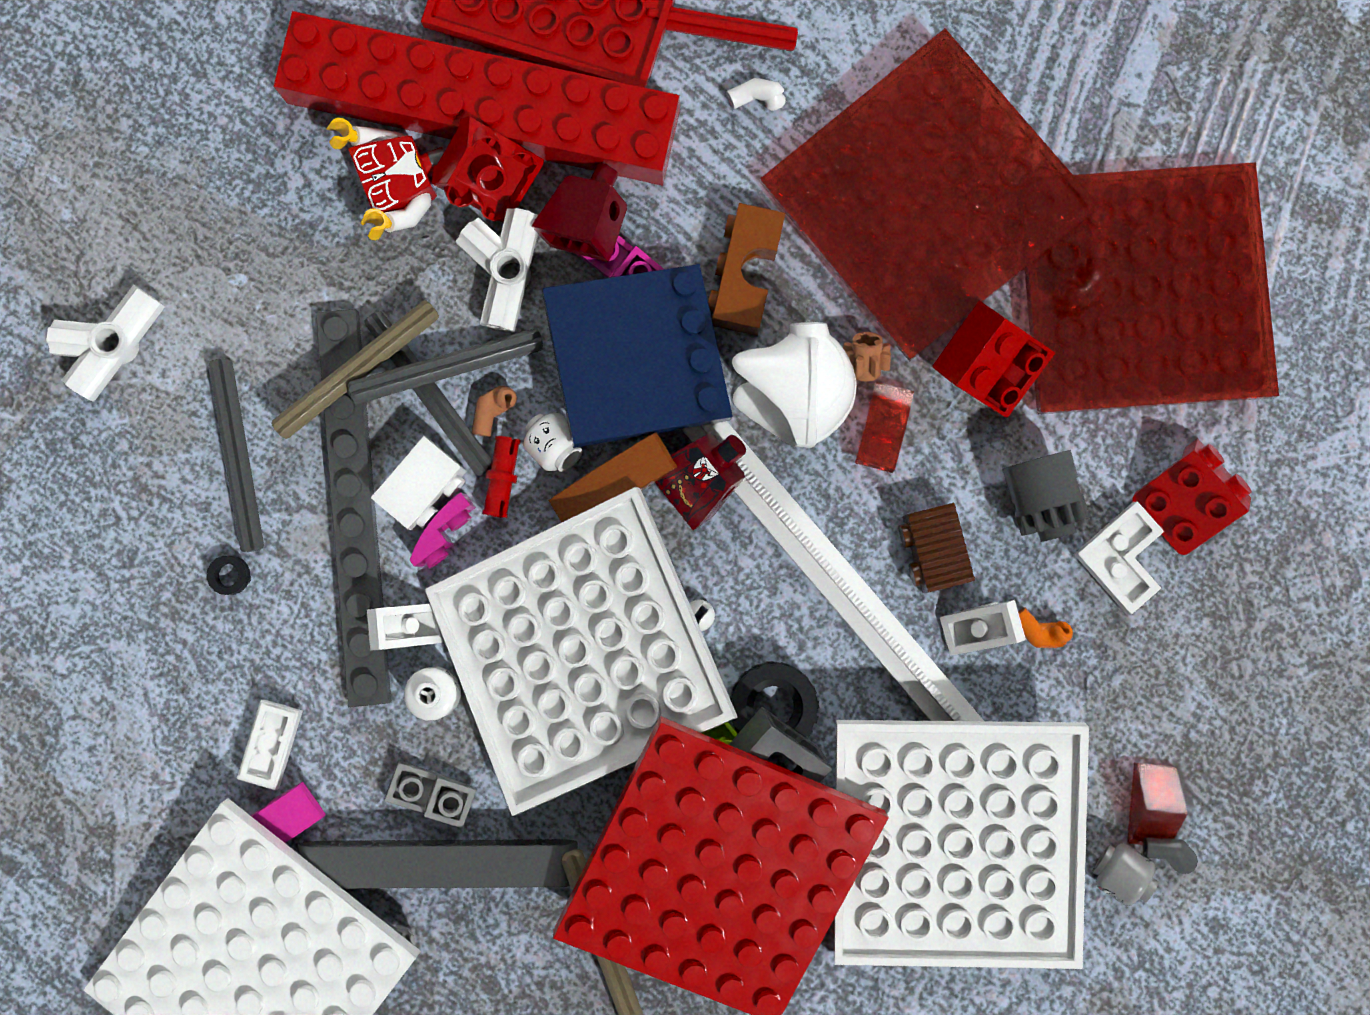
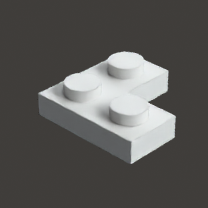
M1138 501L1132 502L1074 553L1075 557L1126 614L1132 615L1161 589L1135 559L1138 554L1164 532Z

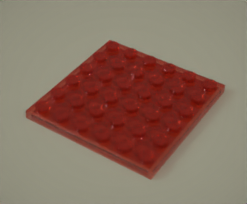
M946 28L760 178L761 185L909 362L966 317L979 300L981 302L986 301L1100 208V205Z
M1256 162L1021 178L1017 182L1030 335L1055 352V355L1034 382L1037 415L1271 399L1279 396Z

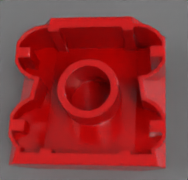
M469 116L460 119V125L437 165L433 166L432 184L444 190L451 204L458 207L471 205L479 209L485 218L504 223L507 208L514 209L519 206L542 168L544 159Z

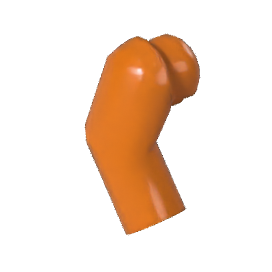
M1026 607L1018 611L1025 638L1034 647L1060 648L1071 640L1073 631L1067 622L1039 623Z

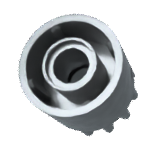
M1071 450L1036 458L1002 469L1011 502L1016 507L1014 513L1021 536L1038 532L1040 542L1077 533L1074 523L1090 518L1084 494L1080 492L1077 482L1078 473Z

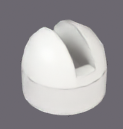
M705 600L691 601L689 604L694 615L701 606L708 609L698 623L701 631L707 630L715 619L713 607Z

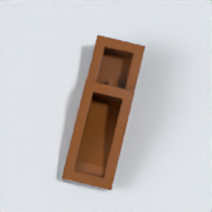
M656 432L594 469L548 501L562 523L634 487H638L643 491L676 469L677 465Z

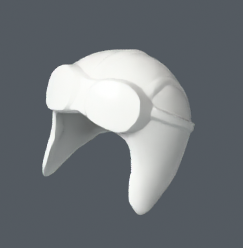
M800 322L790 324L789 335L779 343L766 348L739 352L732 359L735 371L748 381L740 385L733 394V402L736 408L791 446L805 447L806 449L815 447L816 443H820L838 429L853 407L857 387L854 369L843 347L830 335L827 323Z

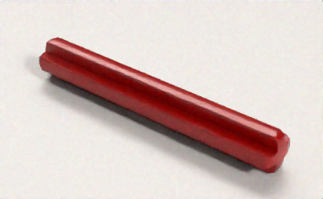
M672 7L666 27L667 31L786 51H794L798 37V29L795 27ZM647 9L646 16L659 19L662 10Z

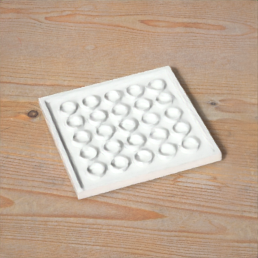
M634 487L425 589L512 816L637 762L660 716L700 733L737 718L732 702L641 489L638 487Z
M836 720L835 789L885 810L889 819L834 918V964L1083 969L1089 726L1085 722Z
M228 798L220 803L87 984L84 991L113 1015H373L421 951Z

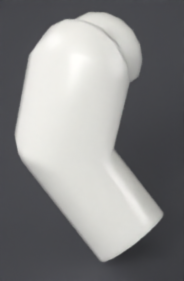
M753 78L726 91L728 101L733 109L755 99L764 100L766 108L771 111L782 108L786 103L785 96L783 95L784 88L779 82Z

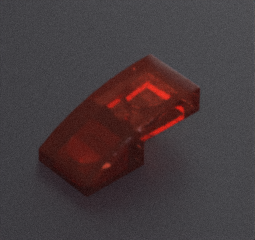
M875 382L866 421L861 431L855 458L856 464L890 473L894 472L907 426L914 391Z

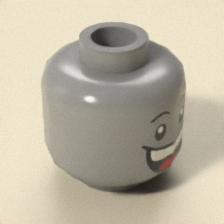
M1121 843L1115 848L1108 845L1092 871L1097 875V887L1125 906L1135 904L1139 898L1147 902L1159 884L1153 878L1156 868L1154 862L1126 843Z

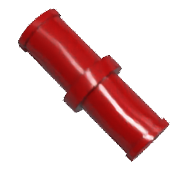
M495 436L496 441L491 470H486L485 479H488L489 482L482 514L508 518L507 512L512 484H517L518 476L514 475L521 440H512L511 437Z

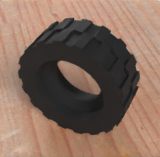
M769 661L756 664L740 675L739 680L735 682L730 697L737 714V718L733 719L732 722L738 733L755 715L754 701L758 693L767 687L777 686L785 689L790 694L794 704L793 713L785 724L803 737L811 735L813 732L812 728L814 724H817L819 717L817 715L819 700H817L815 687L804 673L789 664Z

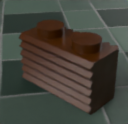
M955 503L902 516L904 524L898 526L899 535L903 547L911 548L914 563L909 564V573L914 587L921 586L922 593H929L975 581Z

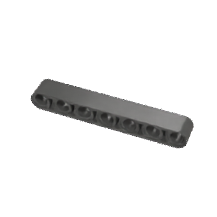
M569 839L308 841L298 844L297 853L342 889L568 887L570 884L561 863L562 855L578 849V842Z

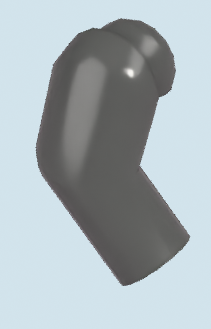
M1144 837L1142 845L1143 855L1147 858L1166 859L1171 867L1181 874H1189L1197 867V855L1184 840Z

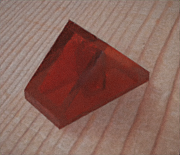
M1134 762L1127 843L1143 845L1144 837L1175 839L1188 815L1177 767Z

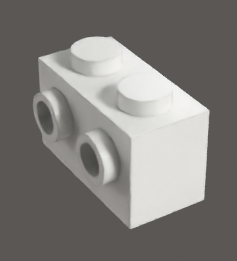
M423 436L374 493L371 499L407 529L416 531L419 527L425 529L439 512L436 507L444 497L447 496L450 499L461 489L465 483L462 476L467 470L434 442Z

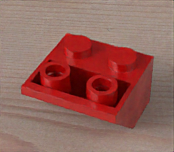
M979 300L932 367L955 386L1008 418L1055 355V352Z

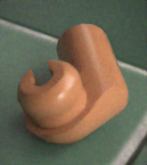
M498 386L478 398L471 431L473 435L491 437L494 418L516 404L517 395L512 388Z

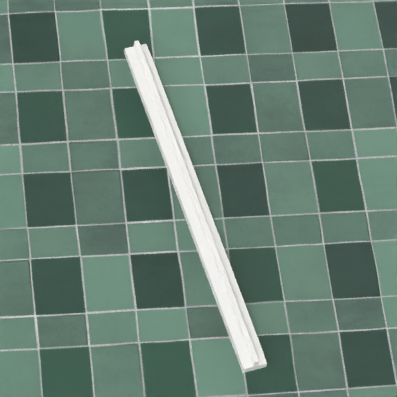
M727 421L680 429L691 443L708 433L713 434L720 443L729 435L737 436L744 443L746 454L736 463L744 472L745 478L735 489L734 493L929 721H984Z

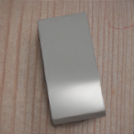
M398 760L384 800L391 804L421 812L426 818L463 828L476 788L431 770Z

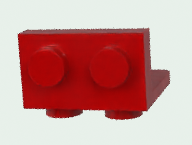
M1198 438L1185 447L1181 459L1136 491L1132 499L1133 502L1138 501L1163 529L1164 532L1161 535L1181 555L1189 554L1245 515L1250 509L1251 497L1249 494L1252 491L1248 484L1238 474L1231 476L1222 466L1225 461L1218 450L1211 444L1205 446Z

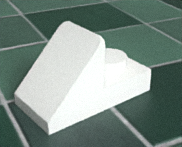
M1015 600L1002 603L993 602L940 617L950 656L1015 644L1026 640Z
M430 604L367 609L370 651L445 643Z

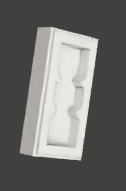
M260 700L237 776L238 780L273 790L280 788L303 710L268 700Z

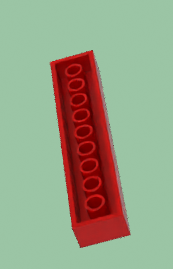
M295 11L291 13L273 86L285 102L290 105L450 140L460 125V119L470 116L544 160L595 171L599 163H603L614 168L620 177L661 186L664 184L680 114V95Z

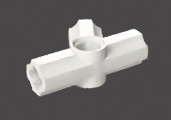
M507 208L500 237L478 217L462 229L455 241L460 248L491 275L480 320L482 326L498 331L515 333L525 287L531 279L530 265L538 233L531 227L538 215L528 210ZM507 264H520V271L516 277L512 279L502 277V270Z
M133 284L105 322L94 324L54 320L47 331L46 342L49 345V352L58 356L78 357L62 379L65 385L94 402L121 365L131 362L137 356L139 341L165 306ZM118 335L119 343L117 347L109 351L110 340Z

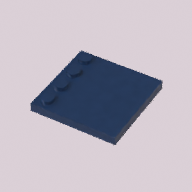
M700 264L542 289L573 448L645 436L656 432L662 433L725 422L732 419V410Z

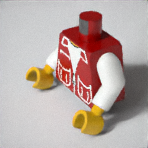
M344 118L333 119L326 129L338 131L342 137H332L329 141L331 147L342 149L348 142L353 146L348 148L371 207V209L365 212L360 224L372 223L376 225V227L371 228L368 237L371 240H378L381 238L384 230L394 232L415 227L430 208L431 201L437 197L430 177L433 174V166L438 164L445 152L443 147L421 154L412 136H405L400 132L379 128L352 127Z

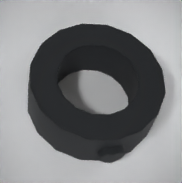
M221 556L210 563L207 569V581L214 592L221 595H235L242 592L250 583V570L246 562L239 557ZM227 564L233 565L238 572L237 581L229 587L223 585L219 578L221 568Z

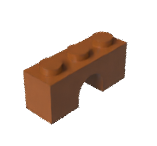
M739 203L737 214L728 215L724 237L731 239L728 253L720 252L715 275L722 276L719 291L711 290L708 302L710 314H713L712 323L714 327L758 336L768 290L750 285L744 279L741 269L748 261L756 258L775 261L786 213Z

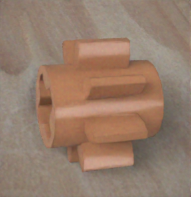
M861 332L853 337L852 343H844L843 349L847 353L856 379L859 381H874L880 377L881 370H890L891 344L883 343L882 337L877 333Z

